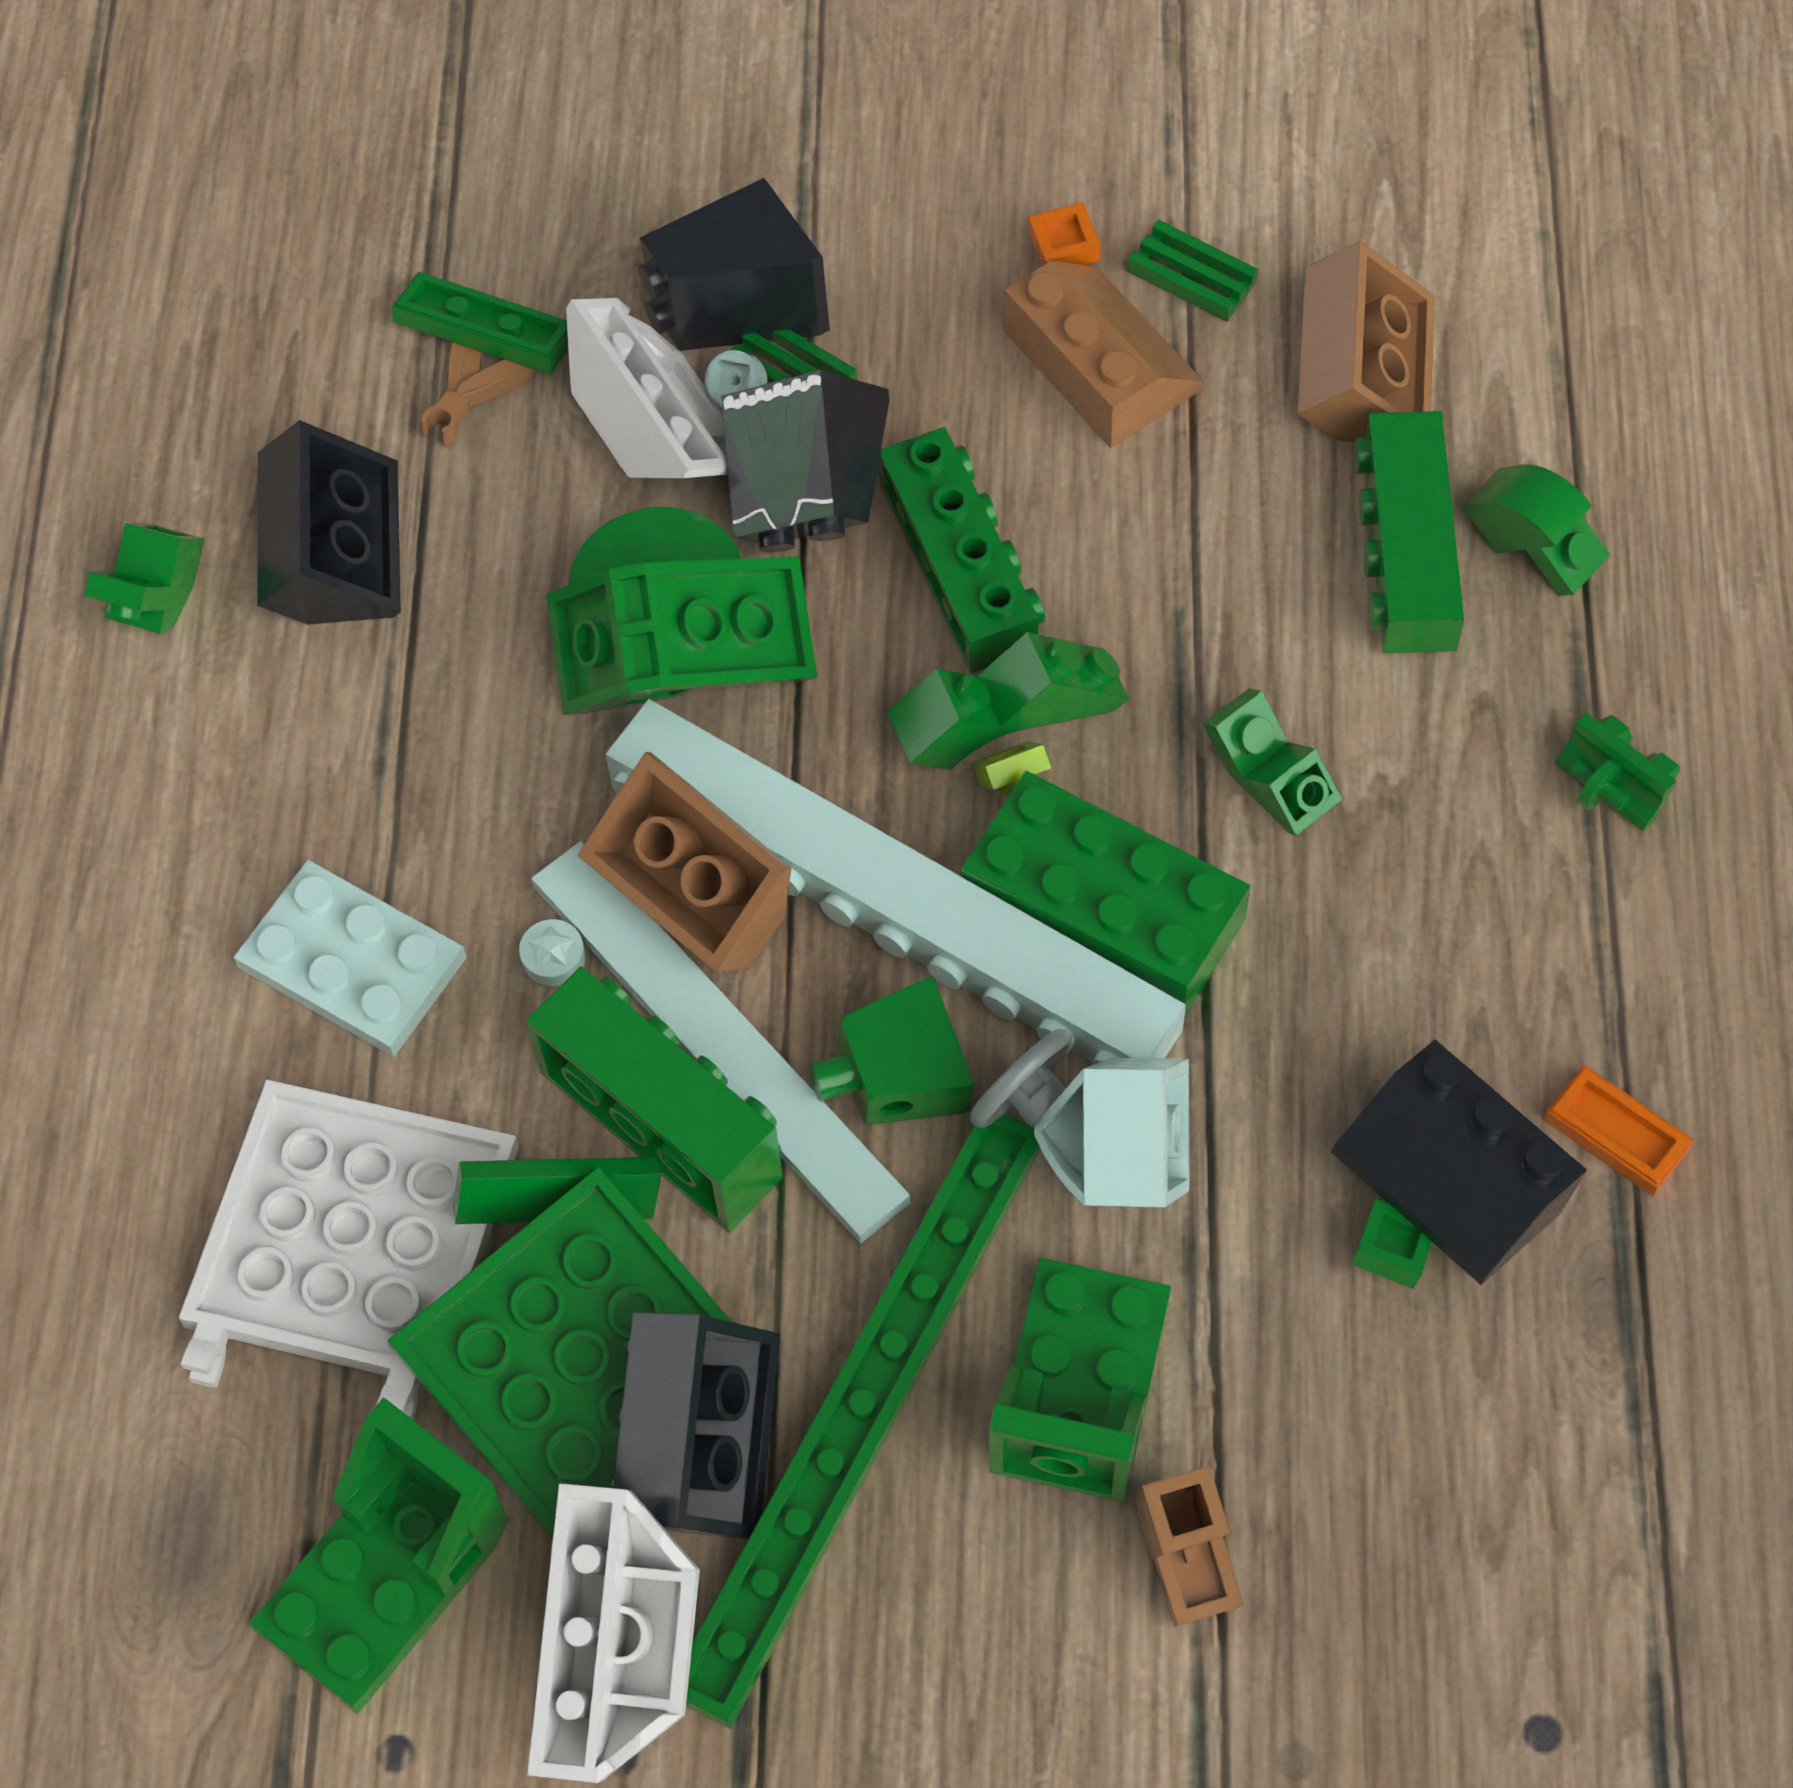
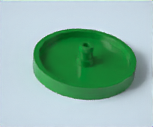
M648 507L618 516L596 530L578 551L570 569L568 585L609 568L637 563L741 559V556L728 533L711 519L683 508Z

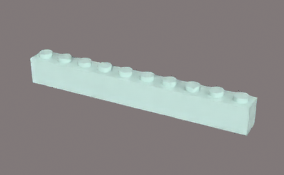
M650 699L646 701L605 754L611 785L617 794L645 752L653 753L792 868L788 895L798 896L799 893L818 903L822 911L834 922L845 927H850L852 924L873 935L876 943L889 954L898 958H904L906 955L925 965L929 973L944 986L951 989H959L961 986L980 997L985 1007L996 1016L1007 1021H1013L1016 1018L1035 1029L1040 1039L1056 1029L1067 1030L1072 1040L1065 1053L1071 1050L1092 1062V1065L1108 1058H1165L1183 1032L1186 1004Z

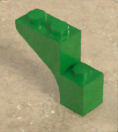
M1027 632L978 676L936 668L887 711V714L910 763L951 770L972 752L999 737L1020 730L1109 713L1119 708L1129 697L1119 679V666L1105 649Z

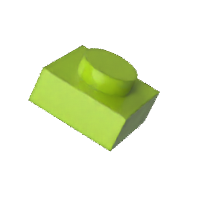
M1031 741L972 762L979 786L991 790L999 788L1002 796L1011 794L1026 770L1035 775L1051 769L1044 745Z

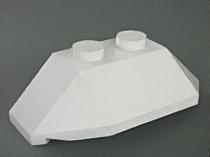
M618 298L570 300L566 308L571 394L628 478H693L728 475L723 412L710 399L706 387L682 353L651 326L628 315L630 308Z
M559 1484L528 1776L600 1783L685 1716L700 1569L632 1490Z

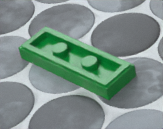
M419 271L392 306L393 322L550 375L568 350L567 320Z
M659 1157L459 1162L453 1202L455 1224L532 1222L598 1166L644 1219H653L662 1178Z

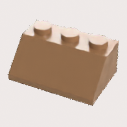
M1360 240L1305 267L1297 414L1338 441L1355 442L1356 438L1365 437L1369 413L1431 411L1435 295Z
M1051 260L1004 289V332L1110 448L1204 389V381L1097 267Z
M651 752L643 754L577 855L715 972L751 969L785 917L792 868Z

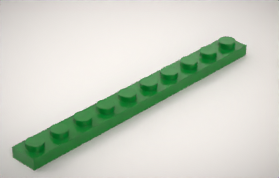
M1004 1114L987 1127L977 1128L974 1126L692 1643L686 1707L731 1730L1041 1149L1034 1136V1128H1031L1029 1125Z

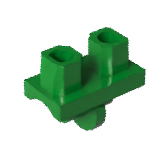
M1584 714L1576 721L1573 733L1564 749L1558 755L1555 764L1584 785L1577 798L1578 804L1586 810H1590L1603 800L1644 831L1655 821L1676 784L1675 778L1680 771L1679 765L1662 752L1658 754L1652 753L1646 758L1629 744L1633 738L1630 728L1615 716L1610 715L1597 721L1590 714Z

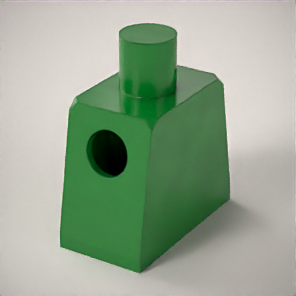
M934 977L925 978L845 1015L839 1021L837 1047L839 1055L809 1064L811 1082L819 1101L853 1092L863 1120L871 1125L956 1115L969 1112L974 1081Z

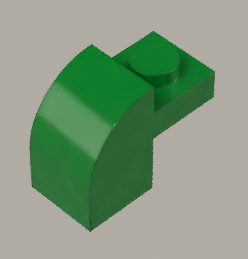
M1531 464L1498 468L1463 506L1495 553L1526 550L1558 596L1574 595L1610 555L1583 517L1592 507L1591 503L1570 482L1546 468Z
M125 523L115 571H89L84 596L105 602L103 611L105 612L104 618L159 634L164 633L178 620L193 589L205 539L151 523Z

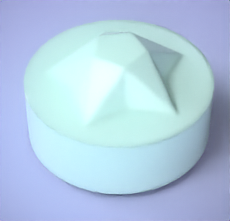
M736 350L726 351L717 355L709 364L705 374L707 394L721 408L722 395L767 384V374L762 363L755 356Z
M550 919L538 922L531 926L521 939L519 954L524 971L530 979L540 985L560 986L580 966H584L585 949L581 935L574 926L565 921Z

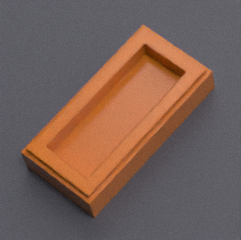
M1585 1064L1550 1106L1544 1117L1546 1123L1653 1197L1690 1150L1694 1142L1693 1138Z

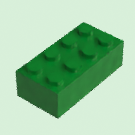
M1027 770L961 868V877L1186 1004L1184 1019L1246 920L1251 886Z
M580 966L525 1020L540 1073L639 1157H659L662 1177L727 1232L731 1233L783 1179L780 1158L781 1147L778 1143L775 1127L777 1121L775 1117L756 1098L748 1096L743 1100L726 1086L728 1080L723 1072L708 1058L700 1055L694 1060L677 1046L680 1043L678 1037L661 1019L651 1015L646 1020L630 1007L632 1004L631 999L614 980L607 976H603L598 980Z

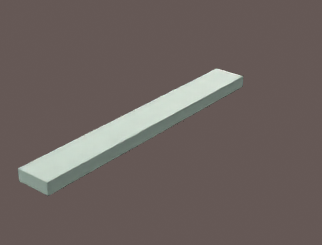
M581 841L531 878L534 889L565 922L577 929L582 941L650 1015L658 1017L672 1029L679 1039L680 1043L678 1046L694 1060L700 1055L708 1058L723 1072L728 1080L726 1086L743 1100L748 1096H752L769 1109L777 1121L775 1127L778 1143L781 1147L780 1157L860 1244L911 1204L910 1194L836 1114L823 1101L818 1100L815 1092L662 927L577 856L584 846Z

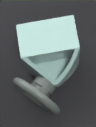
M1056 1029L1038 1041L1005 1071L980 1098L970 1113L972 1125L977 1128H984L995 1122L1014 1106L1019 1111L1018 1115L1031 1128H1034V1136L1055 1174L1083 1205L1166 1207L1189 1192V1059L1108 1058L1084 1068L1070 1085L1066 1087L1050 1070L1067 1051L1072 1039L1067 1030Z

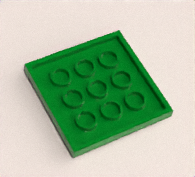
M598 1166L389 1338L387 1344L553 1541L559 1484L611 1488L613 1478L615 1477L620 1433L619 1414L623 1406L628 1362L626 1351L631 1336L633 1312L697 1314L732 1321Z

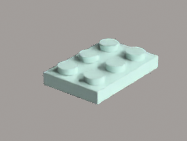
M307 860L233 958L240 970L390 1056L395 1057L467 956L462 945L312 861Z

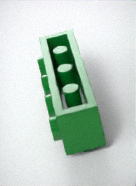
M1442 411L1369 413L1365 437L1355 439L1354 459L1356 474H1366L1367 488L1360 489L1359 515L1361 525H1371L1372 540H1366L1364 544L1365 576L1376 577L1377 593H1370L1369 596L1370 629L1381 630L1383 653L1457 651L1464 622Z
M942 427L882 448L879 459V480L971 674L987 668L1025 633L1038 634L1039 624L1045 622V615L1039 596L1034 588L1025 590L1018 576L1021 574V565L1012 542L1009 539L1003 542L1000 540L995 529L998 526L997 515L989 495L986 492L978 494L972 482L975 479L974 469L967 450L963 445L955 448L946 427Z

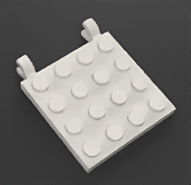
M266 1079L179 1316V1320L184 1328L195 1330L181 1361L183 1369L191 1370L189 1375L191 1383L217 1389L224 1368L226 1343L229 1338L388 1376L377 1404L384 1397L411 1419H414L420 1383L388 1346L387 1340L481 1264L494 1223L455 1224L453 1202L459 1162L515 1160L519 1148L516 1136Z

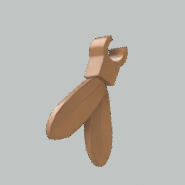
M453 342L449 356L448 390L435 405L428 407L421 416L422 436L428 435L431 426L445 424L447 426L442 428L444 447L451 445L458 436V428L469 415V406L481 404L518 388L530 379L535 369L504 359L480 371L481 351Z

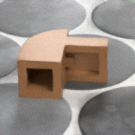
M1208 1465L1138 1487L1136 1489V1504L1149 1558L1154 1559L1174 1627L1245 1606L1223 1538L1231 1535L1210 1466Z

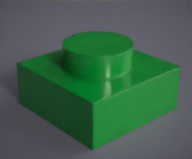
M1375 1198L1366 1217L1351 1264L1414 1289L1422 1275L1432 1241L1389 1203Z

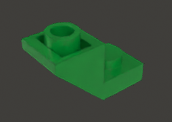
M1248 688L1203 723L1229 774L1289 834L1297 836L1342 800L1316 748L1288 741L1262 691Z

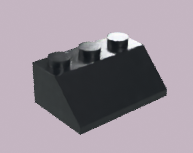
M298 420L258 452L257 606L308 625L394 618L401 613L398 460L301 420Z
M1436 1039L1390 1077L1331 1150V1153L1480 1285L1486 1282L1562 1213L1587 1171L1585 1167Z
M633 1312L631 1336L626 1351L628 1362L623 1406L619 1414L620 1433L615 1477L613 1478L611 1488L632 1490L666 1531L749 1539L762 1516L781 1333L697 1314Z

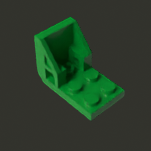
M799 556L643 562L609 568L546 594L564 715L587 714L646 703L648 699L652 701L669 699L701 688L805 682L817 678Z
M1039 1257L1015 1364L1009 1367L989 1428V1473L1125 1503L1168 1307L1171 1285Z
M384 1397L365 1418L332 1497L341 1516L249 1622V1625L256 1633L357 1715L493 1553L509 1522L492 1481Z

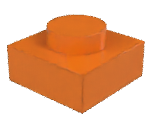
M1084 202L1028 216V232L1041 265L1051 260L1081 265L1101 261V245Z

